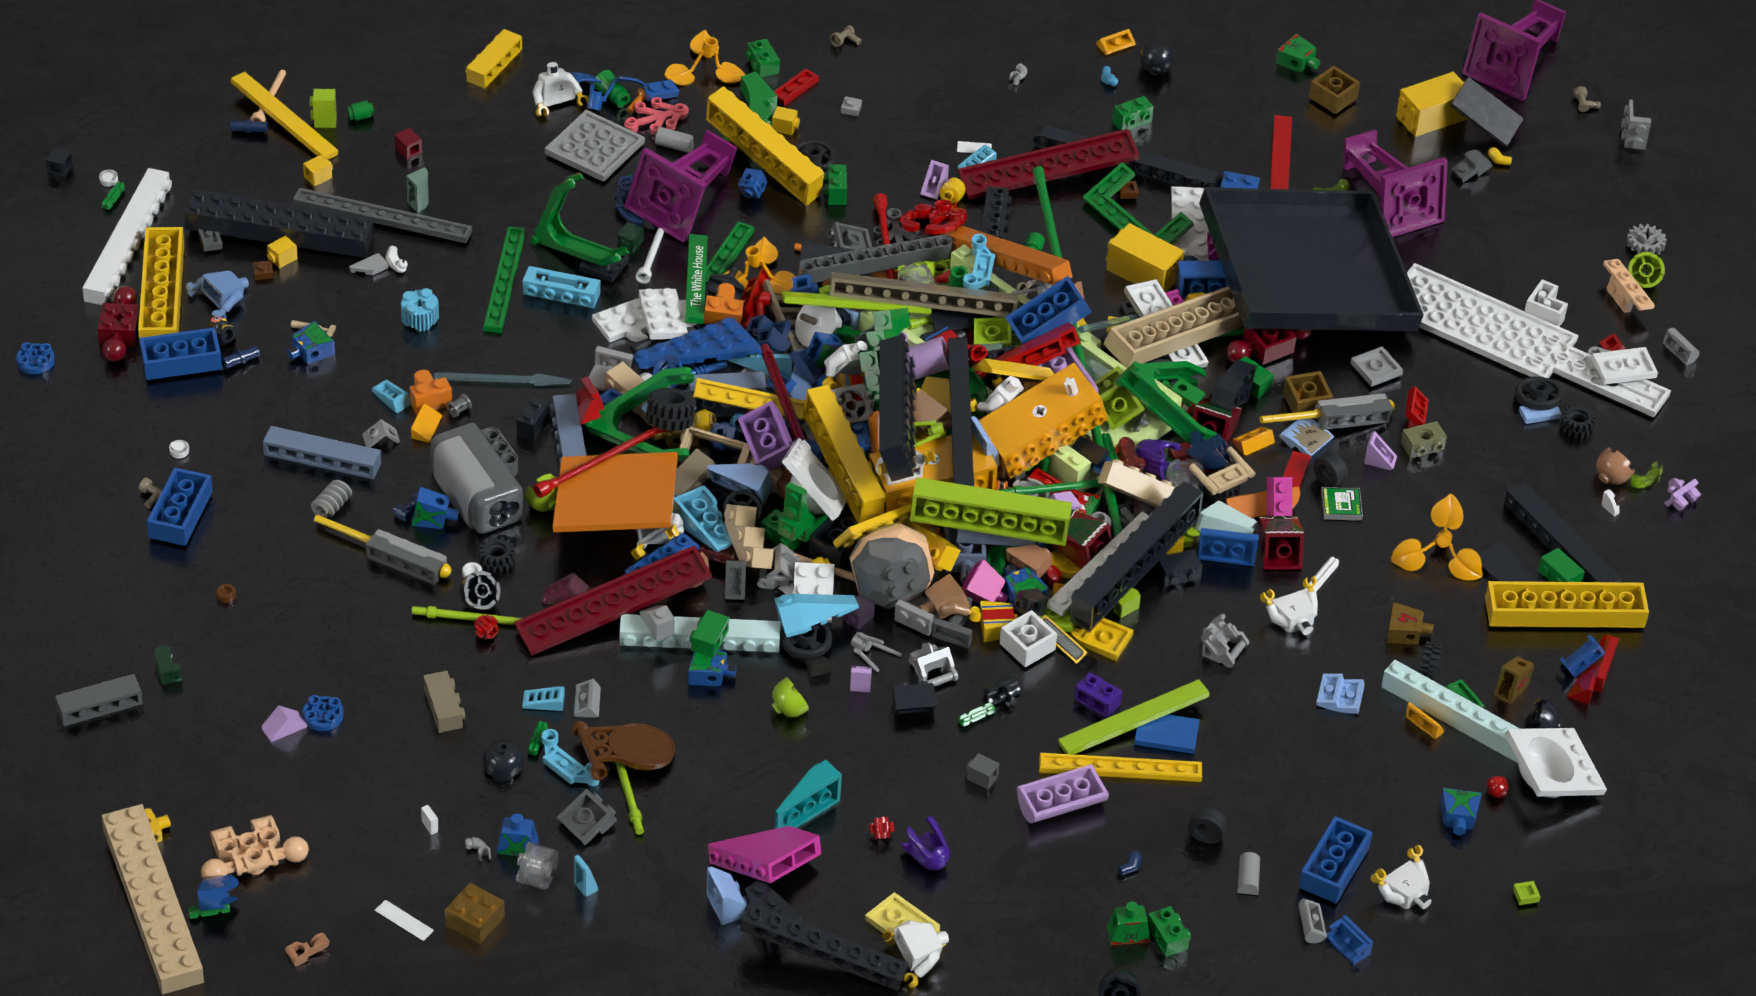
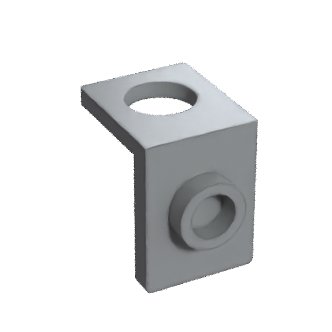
M382 419L362 434L365 445L369 448L385 436L396 443L400 442L397 430Z

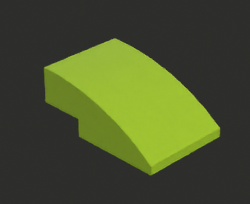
M1005 317L974 319V344L1002 343L1003 348L1023 345Z
M1119 366L1094 381L1108 416L1106 421L1113 431L1145 410L1141 401L1125 386L1119 387L1116 385L1115 379L1124 372Z

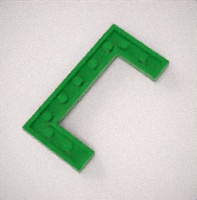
M1123 162L1083 196L1086 203L1119 231L1130 223L1154 235L1111 199L1117 191L1135 177L1134 172ZM1180 212L1154 236L1173 245L1194 226V223L1185 214Z

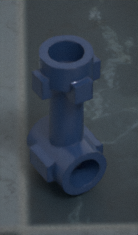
M419 492L413 494L411 501L405 506L397 504L393 508L395 517L404 521H408L411 518V510L416 507Z

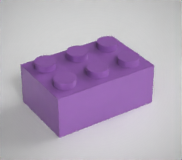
M770 401L739 417L738 421L756 465L761 464L768 468V471L782 465V460L793 444V441L780 410L775 404Z

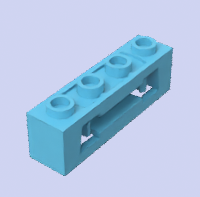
M529 266L523 279V294L594 308L600 295V280ZM537 274L548 275L549 281L545 280V276H542V279L537 278ZM578 282H583V283H587V284H588L586 288H583L582 283H579V285H578V287H577V283H578Z

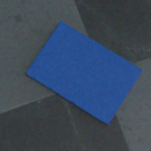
M1201 528L1197 556L1199 560L1255 566L1259 535Z
M1165 715L1137 727L1134 745L1194 754L1200 719Z

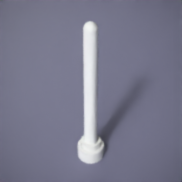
M661 228L657 229L644 266L637 271L636 279L640 283H648L652 276L650 268L664 234Z

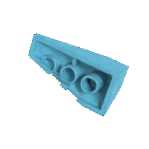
M747 354L746 358L727 360L757 372L764 371L765 375L770 376L763 357L759 356V354ZM773 354L779 370L791 377V357L788 354Z
M705 485L674 497L673 513L679 514L682 518L684 530L716 552L733 545L723 523L722 513L717 508L716 498Z
M784 594L774 599L778 619L786 637L806 633L812 630L811 626L817 623L823 625L832 616L840 617L859 608L854 595Z

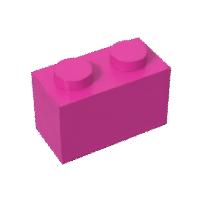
M1267 477V516H1292V477Z

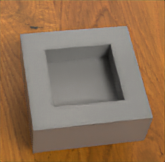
M845 97L841 106V113L858 116L862 100Z

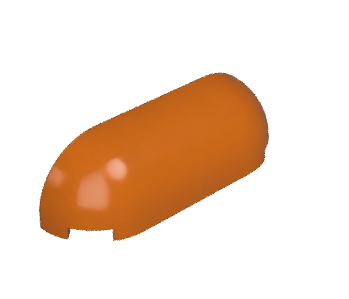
M1299 486L1292 487L1293 509L1300 498ZM1267 491L1226 498L1228 506L1250 518L1267 515Z

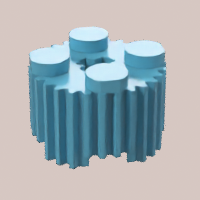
M424 288L419 291L415 290V292L407 291L403 294L401 300V319L403 325L411 326V328L415 327L416 330L421 332L422 330H429L432 324L437 322V319H439V304L437 297L432 294V290Z

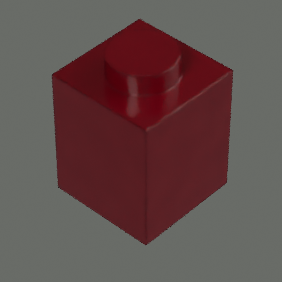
M408 128L395 134V149L408 160L422 153V139Z

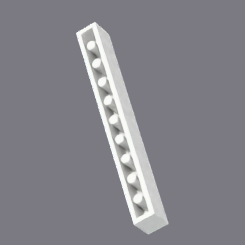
M151 168L147 169L83 286L85 302L103 305V303H107L112 298L115 287H118L122 274H125L127 265L132 261L135 250H138L141 239L145 237L146 227L151 226L154 215L158 213L161 202L163 203L165 200V194L171 189L172 181L169 178V172Z

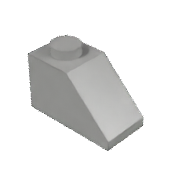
M657 605L640 611V616L656 641L675 635V618L666 605Z

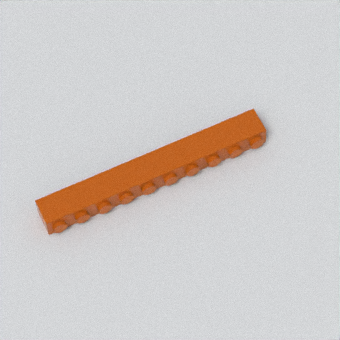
M959 226V229L956 231L953 230L940 234L952 238V252L962 245L972 249V237L975 234H982L987 238L986 247L992 254H995L994 266L1051 285L1056 284L1067 276L1072 278L1069 260L965 226Z

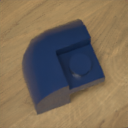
M765 315L749 319L746 331L760 346L768 344L774 354L787 350L791 345V342L787 340L791 328V323L788 320L773 323Z
M1197 430L1190 433L1192 440L1190 441L1191 448L1187 449V452L1200 467L1205 470L1214 471L1222 469L1231 463V457L1226 453L1228 444L1220 434L1205 440Z

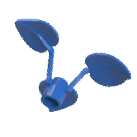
M570 72L578 83L581 81H588L590 83V94L587 108L601 110L602 101L606 102V98L616 82H634L641 84L646 89L648 88L639 79L618 76L614 78L605 95L602 96L601 92L594 91V82L602 83V81L596 79V76L581 72Z

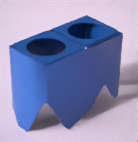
M232 875L205 876L197 890L200 911L229 908L223 905L233 902L237 897H231L227 892L238 886V880Z

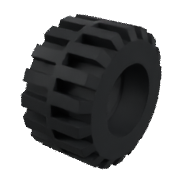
M676 388L655 389L648 395L647 422L662 430H686L693 425L696 399L690 393Z

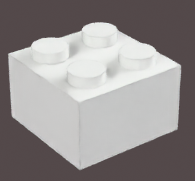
M1032 610L1001 627L1000 644L1024 667L1056 650L1057 633Z

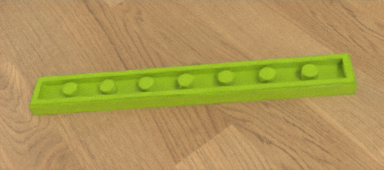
M782 291L781 294L782 300L787 304L879 311L908 308V313L931 314L932 309L835 297L827 294Z
M1198 679L1058 739V743L1066 754L1074 755L1209 697V691Z

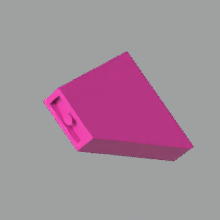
M786 826L708 844L710 864L772 883L821 855L819 835Z

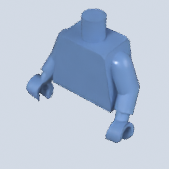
M231 271L206 273L196 280L195 284L193 282L187 283L186 289L189 296H193L197 289L201 287L200 290L220 309L215 310L212 315L226 319L225 313L229 312L243 298L244 288H247L249 283L246 277L238 279Z

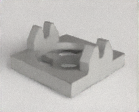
M864 383L831 390L835 393L839 406L842 402V398L839 397L844 394L846 401L841 406L843 412L845 411L851 415V418L845 416L846 420H849L850 425L868 422V415H873L875 400H871L872 392L866 390ZM850 392L858 394L863 400L856 401L852 399ZM847 402L855 404L856 408L854 411L847 409ZM865 407L862 416L858 417L856 413L858 408Z

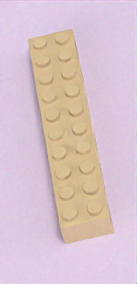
M1228 286L1112 327L1104 345L1128 368L1134 361H1137L1139 364L1145 363L1244 326Z
M143 804L103 814V831L162 994L204 983L203 967Z

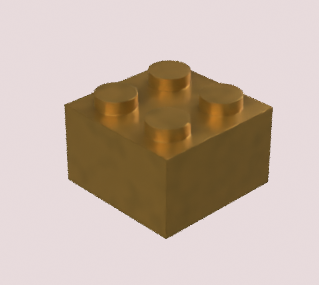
M1332 66L1311 81L1309 98L1336 114L1358 99L1360 82L1337 67Z
M1321 371L1285 377L1283 394L1292 413L1314 411L1318 401L1333 399V395Z
M469 883L445 909L446 926L479 944L484 941L505 917L504 900L472 883Z

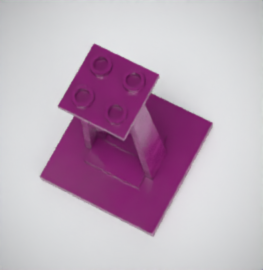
M1534 0L1531 14L1511 26L1482 12L1479 13L1462 74L1520 101H1524L1527 97L1539 50L1548 39L1555 42L1558 41L1566 12L1541 0ZM1528 29L1539 35L1537 37H1534L1523 31Z
M707 130L701 146L673 163L645 148L642 150L624 207L685 243L689 238L705 188L719 173L725 177L728 176L737 147ZM700 161L710 168L704 174H701L689 166Z
M1377 130L1345 138L1343 169L1348 170L1356 167L1380 195V208L1392 237L1444 222L1448 160L1443 157L1408 168L1377 145ZM1378 159L1388 168L1374 171L1368 163L1375 162Z

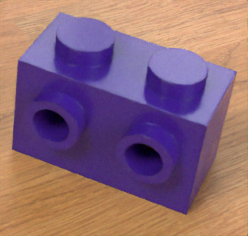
M1089 672L1076 685L1074 699L1108 718L1121 705L1122 690Z

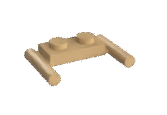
M1229 447L1226 453L1236 464L1208 477L1195 463L1189 466L1191 472L1212 495L1219 494L1246 482L1248 478H1252L1256 474L1232 447Z

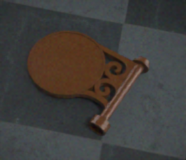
M577 721L572 727L573 734L579 736L591 764L589 769L591 777L597 781L604 779L607 775L605 765L601 762H618L635 769L655 770L668 765L674 757L675 745L673 740L664 731L654 726L631 723L621 726L588 727L585 722Z

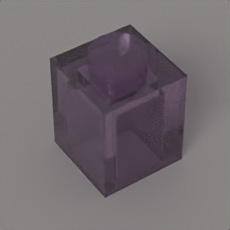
M861 594L855 597L859 608L845 614L843 617L847 624L852 625L857 630L874 617L875 604Z

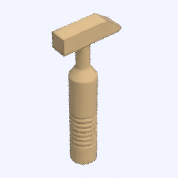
M292 320L291 327L302 329L310 323ZM331 325L329 329L321 328L331 337L336 330V325Z

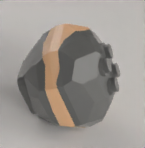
M899 522L879 527L862 536L849 556L859 595L863 599L886 609L895 607L899 599L907 602L922 595L927 590L934 575L926 536Z

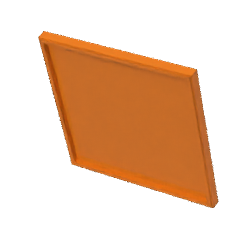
M677 452L618 454L559 484L553 532L670 528L678 462ZM600 455L562 457L560 475Z

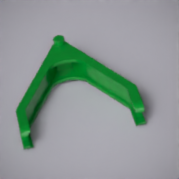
M581 173L568 176L563 183L553 188L535 233L530 238V242L533 245L539 243L601 266L620 261L621 256L629 254L626 246L611 249L575 236L564 227L559 212L568 191L575 187V182L584 180Z
M1134 361L1115 379L1117 386H1125L1187 443L1190 444V441H1192L1190 433L1195 430L1205 440L1217 435L1216 432L1196 422L1165 394L1155 381V379L1157 381L1183 379L1196 387L1198 380L1191 376L1199 374L1206 377L1203 368L1188 361L1140 364Z
M689 367L664 369L606 404L604 409L599 411L600 418L584 423L592 436H597L620 445L634 438L618 431L619 421L624 414L647 401L649 393L655 389L693 383L695 374H691L692 369ZM643 441L628 448V450L637 454L677 452V465H681L689 457L687 448L662 450Z

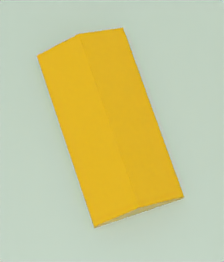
M985 358L973 366L975 371L1043 381L1054 375L1051 369L1047 367Z

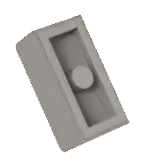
M594 679L576 685L575 717H599L601 688Z

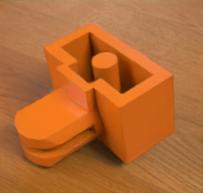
M729 283L720 284L716 297L707 295L704 324H715L725 318L733 317L741 325L744 301L734 299L735 288Z
M419 370L414 374L415 385L410 386V401L416 415L419 414L423 404L438 410L445 408L447 402L452 401V388L446 377L434 380L428 370Z

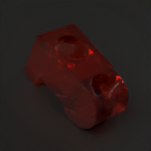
M1122 437L1115 447L1118 460L1124 462L1123 466L1128 468L1129 466L1139 468L1141 473L1146 465L1144 458H1138L1134 449L1135 443L1131 438Z

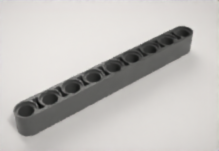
M938 235L804 259L799 264L798 276L811 274L813 283L831 279L832 272L860 275L894 269L900 265L908 266L915 262L944 260L950 257L953 241L947 235Z

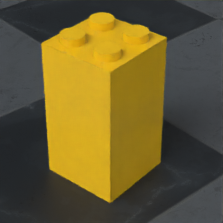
M1450 72L1401 89L1396 112L1398 120L1415 137L1466 120V117L1450 106L1464 82L1454 72Z
M1130 223L1108 242L1106 270L1134 284L1157 279L1165 293L1176 283L1178 261H1183L1184 258L1183 250Z

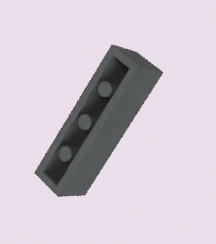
M134 674L55 696L57 711L63 726L143 704L142 692Z

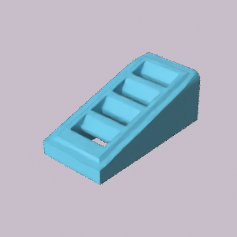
M985 144L959 164L958 169L996 160L997 154Z
M388 380L372 388V392L396 413L411 405L409 393Z
M565 687L525 690L522 708L563 711Z
M577 855L574 858V884L587 897L597 892L598 886L587 864Z

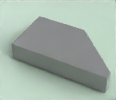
M377 253L349 266L351 273L359 271L365 272L367 275H375L388 269V263Z

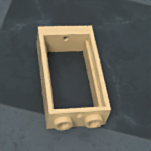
M687 428L681 434L680 440L682 442L680 448H687L688 451L693 437L697 436L742 450L737 464H746L752 455L748 443L698 428Z

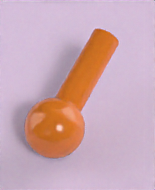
M641 87L637 90V97L627 108V111L631 114L635 111V104L637 102L646 100L644 90Z

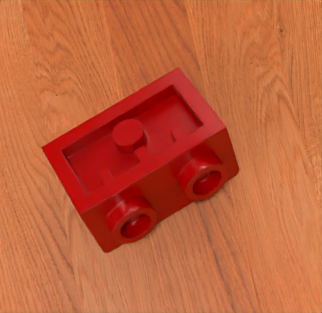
M1415 386L1410 388L1408 392L1405 415L1409 420L1408 428L1423 425L1426 421L1429 400Z

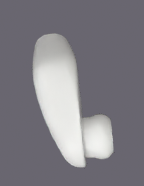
M390 246L385 257L386 262L396 272H405L408 265L407 262H402V259H399L397 255V248Z

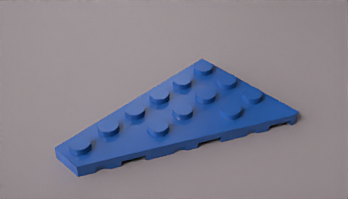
M731 317L715 324H709L699 330L690 331L688 334L680 337H674L664 343H658L648 349L639 350L632 355L634 364L639 369L655 367L656 363L665 355H674L680 359L682 364H691L694 362H704L708 358H717V361L746 358L747 354L759 353V356H762V351L758 342Z

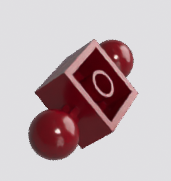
M129 286L117 288L113 294L114 303H103L97 328L99 345H103V356L111 362L120 361L126 354V347H137L140 305H135L137 294Z
M1245 329L1243 341L1236 340L1231 342L1227 347L1226 355L1234 363L1236 359L1241 360L1245 356L1249 358L1250 353L1253 352L1262 364H1266L1294 353L1296 339H1306L1312 330Z

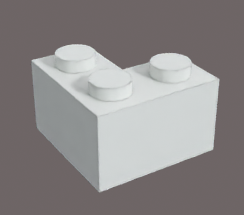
M1541 280L1528 298L1525 312L1560 327L1565 320L1568 304L1556 299L1559 286Z

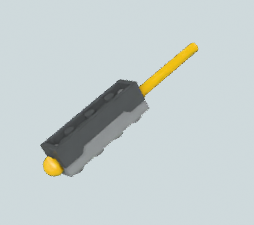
M1385 394L1321 400L1317 402L1314 411L1260 416L1259 420L1260 423L1315 418L1322 430L1388 423L1392 412L1395 410V404L1392 400L1387 399Z
M316 515L314 518V522L367 543L366 552L369 559L436 585L440 578H446L451 574V567L447 564V556L441 553L434 552L379 529L373 536H369L320 515Z

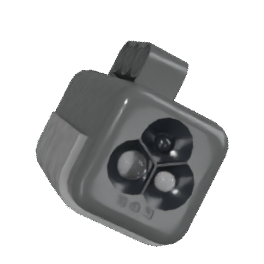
M469 423L438 434L432 439L431 468L434 471V478L445 495L450 498L449 500L455 509L459 510L460 516L469 528H474L479 534H486L516 523L521 519L523 514V489L514 477L518 473V456L497 428L489 427L480 430L475 423Z

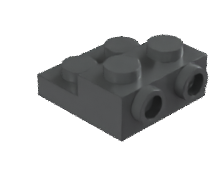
M834 222L832 228L828 230L827 238L831 240L830 246L853 251L872 247L869 232L866 228Z
M587 789L557 816V819L584 845L598 832L603 834L617 821L614 816L616 814L615 810L609 804L604 806L601 803L603 801L596 792L592 794Z

